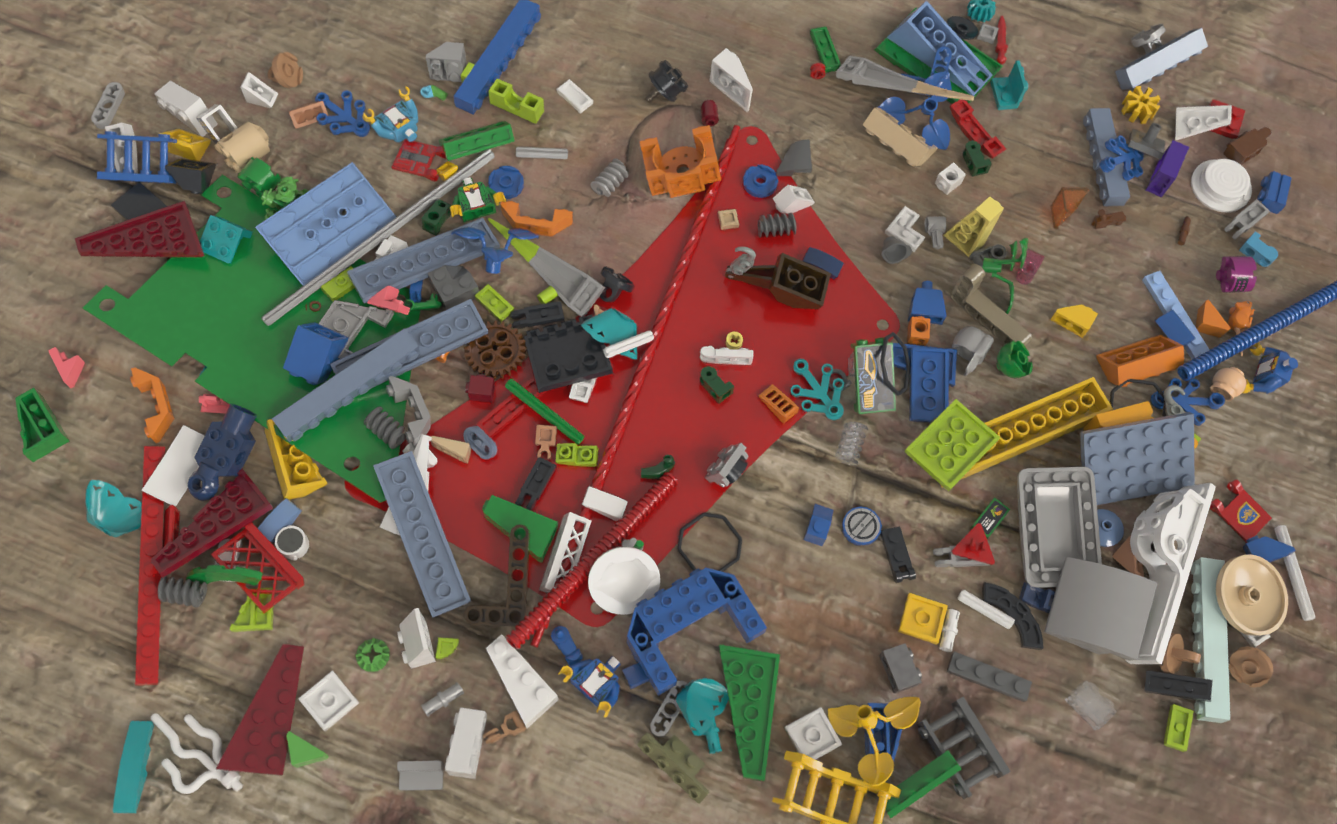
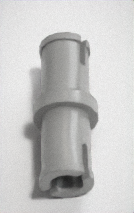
M456 682V684L442 693L441 691L436 693L437 696L422 704L421 707L428 717L443 706H449V702L463 695L464 692L459 683Z

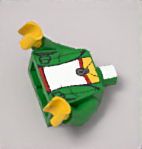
M465 178L462 181L463 187L458 188V195L454 197L450 207L451 217L460 215L463 222L494 214L496 213L495 203L498 206L499 202H506L504 193L495 192L488 186L485 187L483 182L474 183L472 178Z

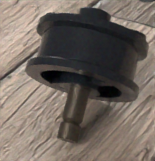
M667 60L661 61L659 67L648 74L651 82L656 87L646 97L650 103L660 93L669 101L675 102L677 95L687 91L688 84L682 79L683 74L678 68L674 69Z

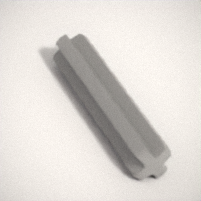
M516 147V157L567 159L568 149Z

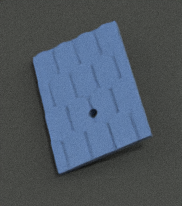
M352 162L255 228L304 286L397 216ZM346 210V214L343 216L342 211Z

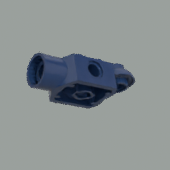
M230 404L221 422H211L194 456L199 467L192 473L187 483L188 490L195 499L207 501L213 498L219 488V477L238 476L237 473L243 468L256 442L250 432L257 417L255 413L241 406Z

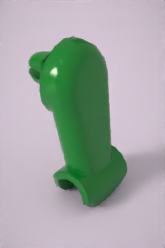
M432 293L430 300L414 303L413 300H405V303H409L412 306L409 313L420 310H437L442 307V302L438 301L436 293L435 298H433L434 293Z

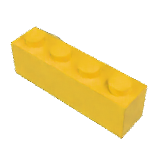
M272 419L267 420L268 429L265 428L264 431L284 500L286 498L305 497L327 485V481L324 477L322 478L316 463H313L308 455L297 449L294 445L277 436L273 426L275 425Z

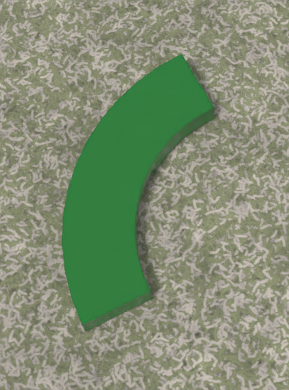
M209 565L207 569L197 567L190 570L185 580L190 579L191 582L199 581L201 585L203 582L209 584L215 581H234L256 586L261 580L263 573L242 567L225 569L224 565Z

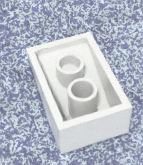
M726 48L712 60L710 82L747 112L750 108L753 88L740 59L735 53L730 52Z
M416 608L399 624L401 631L397 632L400 644L404 643L405 651H402L404 663H408L411 669L436 662L427 622L419 608Z

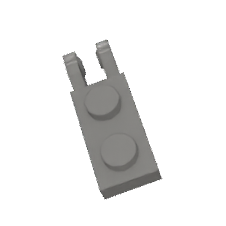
M1255 200L1238 214L1224 230L1228 232L1237 225L1240 230L1235 232L1232 237L1236 240L1264 218L1270 210L1260 201Z
M956 546L933 550V555L949 554V560H938L935 562V567L990 565L953 555L951 551Z

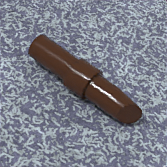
M1188 216L1185 217L1180 228L1179 245H1185L1187 235L1189 234L1191 219Z

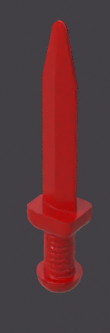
M1004 16L1000 17L998 23V36L995 52L998 53L996 61L1002 65L1007 60L1005 53L1008 49Z

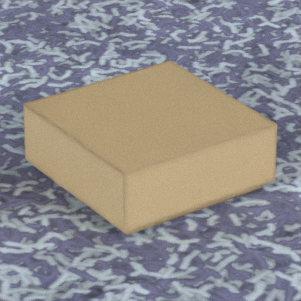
M736 209L718 211L721 230L739 227Z

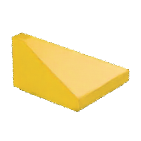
M447 161L436 169L437 175L443 181H446L456 173L458 166Z

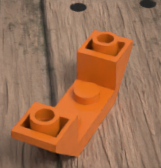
M501 201L500 203L503 216L514 229H525L537 235L552 237L573 224V212L566 209H555L553 220L548 221L547 219H534L528 216L521 217L519 203L513 201Z
M135 367L131 368L133 376L130 377L133 387H137L141 393L151 390L153 398L157 400L158 404L155 405L158 415L145 419L146 427H144V431L148 438H151L155 443H159L174 420L166 387L158 377Z

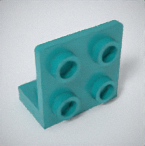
M1020 60L1015 61L1008 77L992 78L990 82L998 110L1017 109L1023 100L1025 92L1028 90V82L1025 80L1024 67L1021 66Z
M210 215L200 244L204 253L226 263H232L240 240L243 237L251 238L253 231L224 218Z

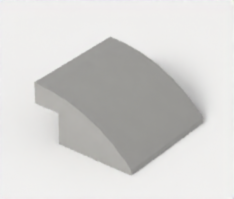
M1066 557L1044 633L1099 655L1111 653L1128 661L1137 660L1158 582L1103 564Z

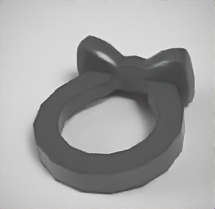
M833 369V373H837L843 378L844 388L841 390L842 392L852 382L847 380V376L843 371ZM829 382L828 388L834 391L833 385Z

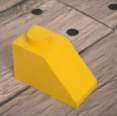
M1081 304L1057 309L1050 320L1083 338L1089 331L1098 313L1090 307Z

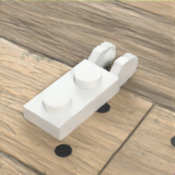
M712 346L702 347L700 351V360L705 363L751 365L753 361V350L746 348L738 350L720 348L715 350Z

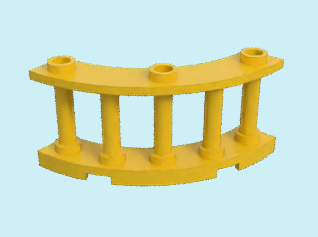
M786 751L784 759L790 762L791 767H793L784 799L773 797L772 802L780 805L779 809L788 813L794 811L820 821V824H857L864 794L870 791L878 793L877 796L879 797L873 824H882L887 800H890V797L899 798L901 790L885 782L878 786H871L866 781L851 777V773L837 768L830 770L822 767L823 763L805 754ZM805 769L809 771L808 775H810L803 805L800 806L792 801L800 772ZM821 776L831 779L832 783L824 815L810 810L818 778H821ZM843 784L855 787L854 790L856 791L848 823L833 818L840 787Z

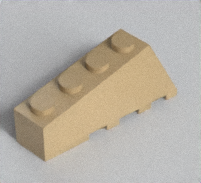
M874 107L863 123V126L866 127V132L872 136L876 135L879 137V141L883 145L891 146L893 148L892 151L898 156H904L909 165L913 167L921 166L938 149L935 145H927L925 143L926 139L922 136L911 134L912 130L903 124L898 125L899 121L880 107Z

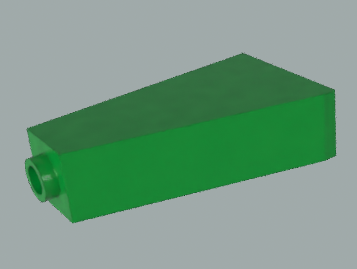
M494 495L491 496L490 500H486L482 508L485 519L510 538L511 529L516 525L521 524L529 528V555L542 563L558 530V522ZM518 528L515 531V536L517 539L522 540L526 536V532L523 528Z

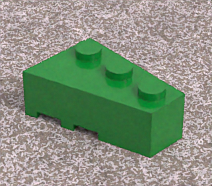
M35 388L15 398L18 420L21 425L20 435L24 446L22 448L23 455L29 460L35 462L70 442L46 400Z

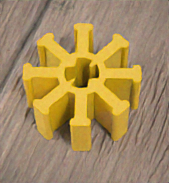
M1136 86L1133 92L1131 90L1128 92L1122 102L1124 107L1121 112L1123 115L1132 113L1128 119L1130 122L1134 123L1137 116H1139L1141 121L1140 124H1145L1149 118L1150 120L1153 119L1160 108V105H1157L1160 101L1159 95L1149 97L1153 89L1148 87L1143 94L1141 86Z

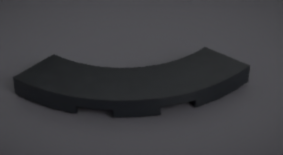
M984 582L982 600L1000 609L1015 620L1014 624L1021 639V648L1044 649L1040 626L1033 617L1029 607L1021 599L1010 593L1009 590Z

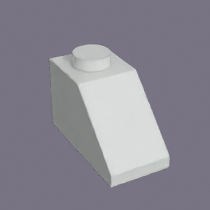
M787 185L773 198L777 210L787 214L790 212L795 213L815 203L807 189Z

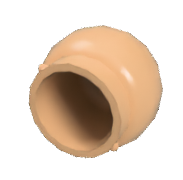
M1236 367L1222 368L1213 376L1210 390L1212 393L1222 394L1226 401H1232L1234 397L1239 396L1246 388L1244 373Z

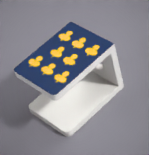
M215 104L196 117L215 144H217L220 138L206 121L208 116L217 111L231 131L237 129V126L224 108L218 104Z

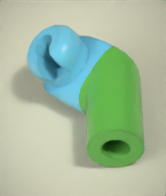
M434 85L423 87L420 90L424 98L438 97L444 101L448 95L445 91Z

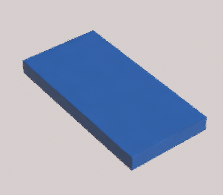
M911 347L909 421L931 423L932 419L937 418L949 406V349Z

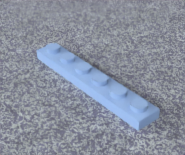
M1157 271L1145 276L1142 281L1163 315L1174 310L1196 339L1184 347L1191 360L1209 351L1210 349L1162 273Z

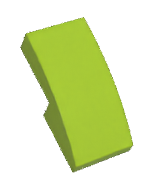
M576 443L557 444L556 463L597 467L599 448L597 446H578Z

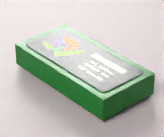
M994 498L971 528L973 529L980 523L988 539L1010 509Z

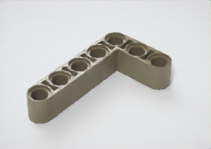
M973 264L960 276L951 293V299L1004 344L1015 340V342H1022L1026 347L1032 340L1031 334L977 290L985 276V271L978 264Z

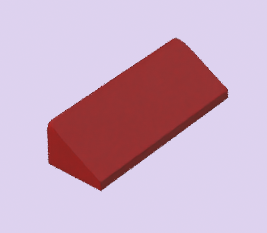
M170 505L164 512L163 547L168 542H173L179 536L180 511L174 505Z

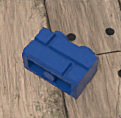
M1272 171L1267 177L1264 176L1260 184L1263 189L1259 192L1257 200L1270 212L1279 214L1286 206L1292 178Z

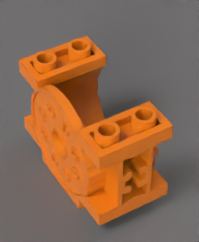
M710 125L692 129L696 148L688 146L676 147L666 152L663 156L657 137L639 141L652 196L669 192L670 198L700 192L705 190L704 184L721 180ZM682 166L689 169L686 172L677 173V170Z

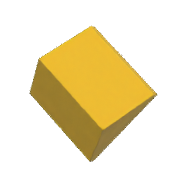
M182 129L159 133L168 134L170 138L177 139V143H168L169 153L189 160L200 161L211 143V139Z

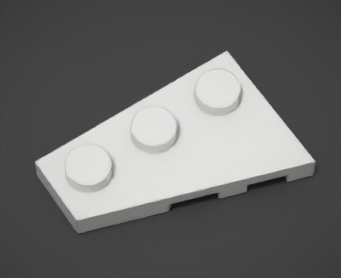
M1232 105L1176 108L1175 141L1231 124Z

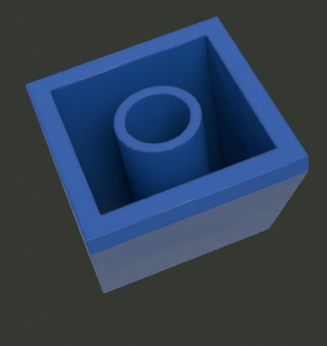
M316 322L298 325L283 369L289 371V374L292 376L305 378L306 382L313 385L326 382L332 371L330 364L338 360L349 337Z

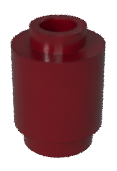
M713 100L704 101L700 107L702 124L712 127L719 122L718 106Z

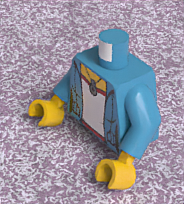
M405 86L407 91L405 95L399 89V96L405 99V102L403 100L399 101L376 117H374L372 109L367 110L371 117H367L363 113V120L370 122V126L381 138L393 139L396 142H401L404 139L412 142L416 139L417 134L415 132L418 130L416 124L419 121L418 110L413 100L409 98L410 90L407 86Z

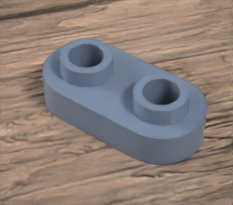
M471 426L465 429V442L469 443L470 447L482 459H490L497 454L496 443L480 427Z

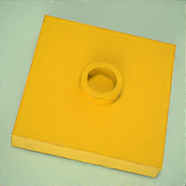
M908 593L898 632L937 645L948 605Z

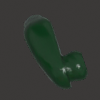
M665 455L659 464L641 468V478L660 479L661 476H664L665 472H669L674 468L675 460L673 456Z

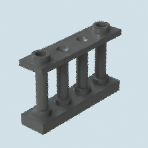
M961 697L952 703L953 711L931 724H928L926 719H924L917 725L919 726L918 731L923 739H927L937 757L967 737L974 739L977 744L976 748L956 759V761L962 767L981 755L989 763L988 767L963 781L959 772L950 777L954 783L953 788L956 794L966 799L972 796L969 788L992 774L1000 778L1011 771L965 698ZM956 718L961 719L965 725L964 729L940 743L934 731Z

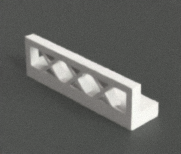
M571 512L563 516L539 589L540 591L550 592L552 588H555L556 578L562 576L564 579V576L570 570L573 571L572 568L574 566H577L591 520ZM575 520L585 524L583 531L579 534L576 533L573 527ZM574 538L578 547L576 551L571 553L567 544L569 540ZM568 557L572 565L570 570L564 571L561 563L564 558Z

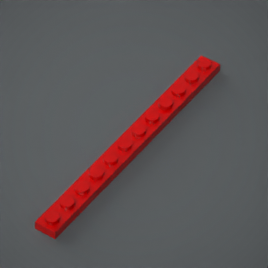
M144 446L143 487L165 456V447ZM142 491L135 686L158 685L161 601L158 598V586L161 575L151 562V559L162 549L164 501Z

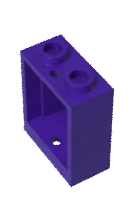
M1172 140L1165 150L1163 157L1158 160L1146 191L1162 198L1176 179L1188 152V146Z

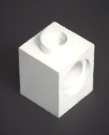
M952 163L939 173L935 184L948 195L962 184L966 174L955 163Z

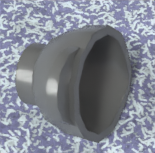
M893 236L886 238L883 242L882 257L887 263H899L912 253L909 245Z

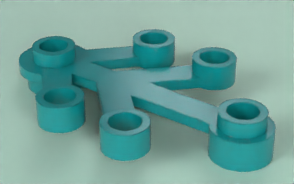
M797 359L793 365L795 373L803 375L813 390L802 389L799 385H793L791 387V395L793 397L802 396L821 399L824 405L813 404L810 400H804L802 402V410L804 412L825 413L826 417L830 420L840 419L844 412L843 406L839 403L841 390L844 388V381L840 378L833 381L834 393L831 401L827 392L830 375L833 373L832 365L827 363L822 366L823 376L820 386L808 370V362L805 359ZM799 363H803L805 366L803 368H798L797 365ZM829 367L831 371L827 373L824 369ZM841 382L842 386L836 387L835 383ZM795 388L800 390L798 394L793 393ZM806 403L811 405L809 409L804 408ZM835 407L838 411L836 413H832L830 411L831 408Z

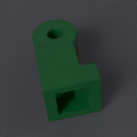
M976 141L967 142L962 154L972 177L988 173L992 165L989 158L984 159L980 151L981 146Z
M440 199L436 200L421 218L422 230L437 236L441 226L451 215L450 207L452 205Z
M706 366L701 370L700 383L718 404L733 394L734 385L730 381L725 384L717 375L715 368Z

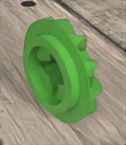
M379 639L364 640L358 646L357 653L355 654L357 664L368 672L381 670L388 663L390 657L388 646ZM373 647L374 651L381 655L374 656V660L371 661L370 657L364 654L371 653Z

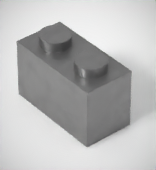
M906 643L884 650L879 654L894 694L916 687L922 683L921 672L918 667H915L912 650L907 648Z

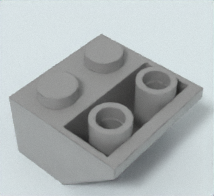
M445 42L426 54L430 79L462 82L461 74L467 66L464 43Z

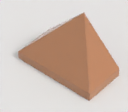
M323 100L306 103L289 111L295 129L318 122L317 115L320 113H325L328 116Z
M1130 535L1112 557L1130 573L1144 577L1143 564L1132 553Z

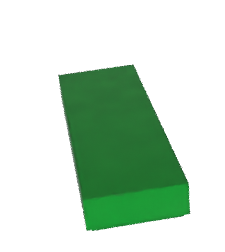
M827 26L811 29L810 35L819 59L825 65V72L837 71L841 67V63Z

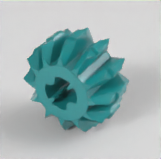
M970 0L967 6V16L971 17V20H977V22L985 23V21H990L996 12L995 2L992 0Z

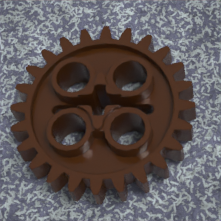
M497 320L494 321V325L487 321L486 328L488 329V334L466 344L467 347H464L465 358L468 360V366H472L473 372L478 370V374L485 373L487 377L493 375L494 380H496L497 375H500L503 379L504 373L511 376V369L517 372L516 365L522 366L521 360L525 359V354L523 353H526V347H524L525 340H522V333L518 334L517 328L512 330V324L505 327L504 321L500 325H498ZM500 338H506L504 341H499ZM482 342H487V343H488V344L485 345V346H481V345H480ZM505 354H510V355H511V356L508 357V358L502 357V356L505 355ZM485 359H492L490 362H484Z

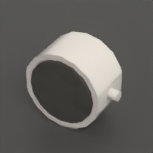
M288 525L277 533L275 546L285 558L295 561L307 553L309 540L299 527Z

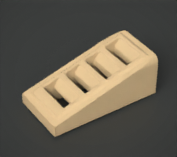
M431 436L432 440L430 441L433 447L464 463H468L471 454L469 443Z

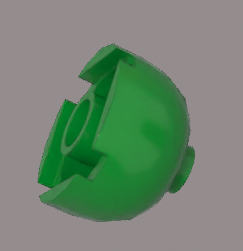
M1014 340L1005 344L997 354L996 365L998 370L1005 376L1014 379L1031 374L1033 364L1027 358V356H1030L1029 351L1020 341L1015 342Z

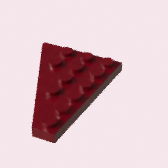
M185 201L74 238L81 256H205Z

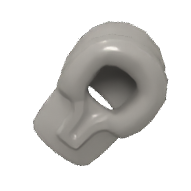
M973 326L962 328L952 343V349H957V355L970 361L963 376L973 372L977 365L983 362L994 341L991 335Z

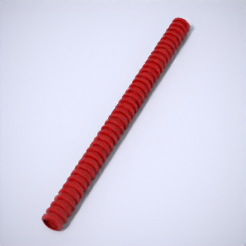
M665 472L664 476H661L660 480L656 482V485L654 484L652 489H649L648 493H645L644 497H641L640 501H637L628 510L627 514H624L623 518L619 519L615 527H612L611 531H608L607 535H604L598 541V544H595L594 548L590 549V553H586V557L581 558L577 566L572 568L573 571L570 570L568 572L569 575H565L564 580L561 579L560 584H556L555 588L551 589V593H547V597L542 598V602L537 604L538 607H534L533 612L530 611L528 613L529 616H525L524 621L521 620L519 622L520 625H516L515 630H511V634L506 635L507 642L513 648L519 650L521 648L520 645H524L525 640H529L530 635H534V631L539 629L538 626H542L544 624L543 621H547L548 616L551 617L552 612H556L557 607H561V603L566 601L565 598L568 599L570 594L574 593V589H578V585H582L583 580H587L594 562L605 552L617 548V545H620L621 541H624L625 537H628L634 531V528H637L638 524L642 523V520L650 514V511H653L654 507H657L658 503H661L662 499L669 495L670 491L678 485L676 477L671 473Z

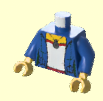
M1259 342L1255 343L1253 346L1256 349H1250V351L1255 356H1259L1262 353L1264 355L1260 358L1253 383L1250 384L1246 379V388L1242 393L1254 390V392H1265L1268 394L1290 381L1293 369L1298 367V362L1285 351L1270 347L1263 348Z
M613 656L605 664L598 658L595 660L587 659L571 666H563L558 672V675L561 673L566 675L563 682H567L570 679L571 684L597 707V713L599 710H604L606 712L605 718L618 701L620 685L618 683L619 678L614 674V671L621 664Z

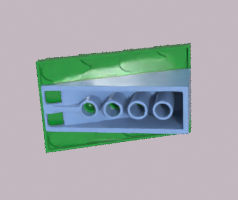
M927 0L918 8H914L874 49L907 74L929 78L937 50L942 46H947L952 51L948 69L952 87L951 91L972 95L974 98L1003 67L964 39L959 38ZM946 49L939 52L942 58L941 61L937 60L936 64L941 63L947 66V62H944L945 57L949 56ZM941 66L935 68V73L945 71ZM956 98L947 99L951 104L960 100Z

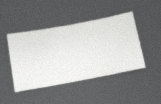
M183 425L141 491L176 507L188 488L189 477L199 467L194 456L204 435Z

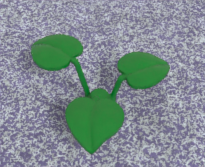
M1023 238L1019 241L1022 254L1018 259H1016L1018 250L1016 240L1013 244L1009 245L1012 254L1011 259L999 260L984 257L983 270L986 273H992L991 277H996L1009 285L1010 301L1005 312L1006 314L1010 312L1013 305L1014 285L1013 282L998 275L997 272L1001 273L1002 264H1011L1010 271H1013L1015 262H1021L1020 269H1022L1027 254L1028 238Z

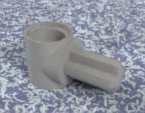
M945 216L926 217L925 232L932 237L933 248H943L942 234L946 230Z

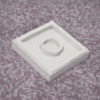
M333 670L298 698L325 732L359 704Z
M821 707L784 727L798 753L805 754L815 760L842 745Z

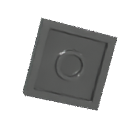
M1152 123L1147 133L1133 128L1129 136L1128 147L1161 159L1165 151V141L1156 138L1161 125Z

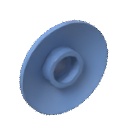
M1098 509L1100 546H1114L1123 537L1124 527L1122 521L1115 513L1106 509ZM1104 523L1109 526V529L1104 526Z

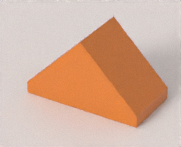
M1209 299L1199 307L1195 326L1198 332L1221 338L1231 329Z

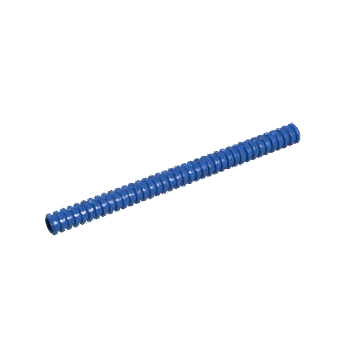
M1337 281L1179 366L1177 369L1179 377L1184 381H1189L1204 371L1249 348L1251 345L1258 343L1336 300Z

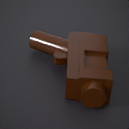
M1100 209L1091 225L1095 229L1106 228L1110 225L1119 226L1126 221V215H1124L1123 211L1106 214L1104 209Z

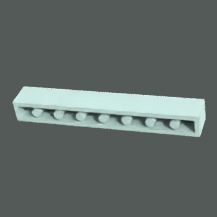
M1201 557L1193 562L1191 566V574L1193 575L1191 592L1194 594V602L1192 604L1194 622L1192 630L1195 633L1193 652L1201 654L1200 663H1194L1193 670L1196 673V678L1213 680L1211 702L1196 700L1194 711L1197 713V720L1223 723L1230 720L1227 620L1220 610L1216 597V581L1225 561Z

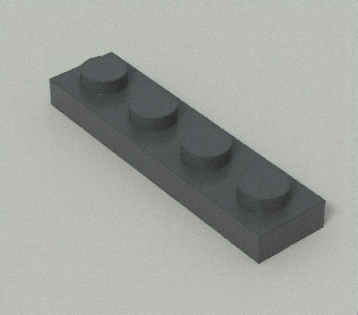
M957 652L952 653L946 671L1022 702L1027 701L1032 681Z

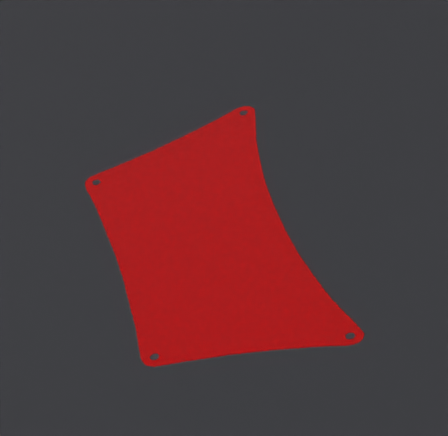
M744 127L737 135L732 156L728 160L726 171L719 183V189L710 206L707 220L702 227L698 243L693 250L688 269L684 273L679 292L674 298L672 310L665 322L660 341L655 347L654 356L646 371L642 387L636 397L635 405L626 422L624 433L615 450L614 459L601 489L603 492L627 501L623 513L624 516L660 480L641 478V468L659 464L665 455L673 456L675 466L668 473L676 477L678 485L670 491L669 495H666L665 499H662L661 503H658L657 507H654L653 511H650V514L642 520L641 524H638L637 528H634V531L628 537H625L628 540L636 538L643 541L642 551L647 553L655 561L656 565L678 544L680 529L700 514L706 513L732 485L721 487L717 483H710L705 479V476L708 474V467L713 462L716 463L719 458V452L724 447L728 448L730 445L742 443L746 447L745 452L749 456L745 460L748 462L746 471L775 441L807 413L802 410V402L804 400H810L813 404H817L821 400L802 396L793 397L791 395V387L793 385H799L802 389L813 390L803 375L795 373L793 365L797 359H805L808 362V370L821 386L822 366L824 364H831L833 369L843 371L846 376L854 371V351L851 348V344L856 343V340L867 339L868 342H873L875 338H885L892 332L897 335L900 329V322L896 313L837 244L811 206L793 213L796 220V235H794L792 230H790L789 236H787L786 231H783L782 236L776 231L775 237H773L771 232H769L768 237L762 232L761 238H759L757 225L760 215L763 214L766 218L768 214H771L773 217L777 213L781 216L782 213L777 210L773 198L787 185L798 186L791 176H777L778 185L776 191L768 197L758 198L750 195L743 187V177L749 167L766 165L777 172L782 162L768 136L758 127ZM748 136H755L758 142L755 145H750L746 139ZM761 178L756 179V181H757L758 183H764V182H765V181H764L763 179H761ZM709 183L704 184V191L694 194L668 227L623 274L633 282L635 286L633 291L627 292L622 290L614 302H605L598 297L585 316H595L594 305H598L603 311L612 308L625 314L637 324V335L648 330L652 331ZM736 209L739 227L721 230L718 211ZM737 247H748L755 251L756 257L753 266L775 265L777 257L781 253L802 261L809 247L821 250L844 263L836 279L830 277L824 304L819 309L790 307L778 302L769 289L725 277L727 266H730L742 254H747L742 251L735 252ZM611 288L606 291L607 298L612 295ZM580 315L575 318L576 323L579 322ZM879 320L887 321L888 329L880 330L877 327V322ZM730 332H738L742 335L743 342L741 348L753 350L751 365L705 363L700 360L702 347L712 346L715 350L727 348L726 338ZM732 338L731 343L735 342L737 344L738 340ZM604 343L605 347L610 346L609 343ZM646 343L637 346V359H631L621 354L609 358L613 374L596 379L588 403L569 398L573 384L548 390L539 398L541 402L585 436L578 446H597L599 448L597 467L556 463L557 444L575 442L557 429L556 446H550L549 448L551 460L547 459V452L541 454L542 459L557 465V468L532 511L558 522V530L543 562L540 563L529 555L527 587L542 597L546 598L547 593L539 589L563 516L569 512L580 515L583 499L588 487H591L598 465L602 460L603 452L612 434L614 424L623 406ZM528 357L524 360L522 366H516L517 372L511 370V376L505 374L503 379L500 378L495 381L492 403L468 400L433 423L426 435L465 442V429L476 426L480 420L513 394L505 387L509 379L515 380L522 386L534 376L530 358ZM799 363L797 366L798 368H803L805 365ZM706 366L715 368L717 375L725 384L730 381L734 385L733 394L719 404L700 383L701 370ZM829 367L824 369L825 372L831 370ZM833 373L830 375L829 382L833 385L835 379L840 378L843 380L841 375ZM772 384L799 407L798 413L784 424L758 397L759 394ZM795 388L793 390V393L798 394L800 392L798 388ZM771 392L766 397L769 399L774 393ZM776 397L772 402L775 403L779 398ZM781 402L777 406L780 408L782 405H784V403ZM806 403L804 405V408L809 409L811 407L809 403ZM528 407L492 438L497 446V454L490 459H482L471 448L469 461L464 463L433 447L431 441H429V450L434 454L438 462L434 467L427 468V472H429L428 493L447 541L491 564L507 575L510 538L485 519L482 508L485 501L490 500L492 495L515 504L523 484L538 459V451L541 446L535 444L537 425H553L531 407ZM786 407L782 411L785 413L788 410V408ZM407 439L400 445L399 456L403 454V450L409 444ZM344 481L345 489L353 498L387 512L389 508L387 501L378 502L348 481ZM526 495L521 507L526 509L532 497ZM593 510L590 518L591 524L579 561H581L582 557H586V553H590V549L594 548V545L598 544V541L604 535H607L606 533L611 531V528L615 527L619 520H612ZM694 523L689 528L684 530L683 537L692 529V527L696 523ZM518 548L514 551V557L517 560L524 558L525 553L522 549ZM520 569L514 570L513 578L517 581L522 580L523 572ZM587 576V580H583V584L578 585L579 588L574 589V593L570 594L568 599L565 598L566 601L561 603L560 608L587 626L601 627L609 623L617 614L603 610L601 614L592 613L591 605L595 601L589 590V576Z

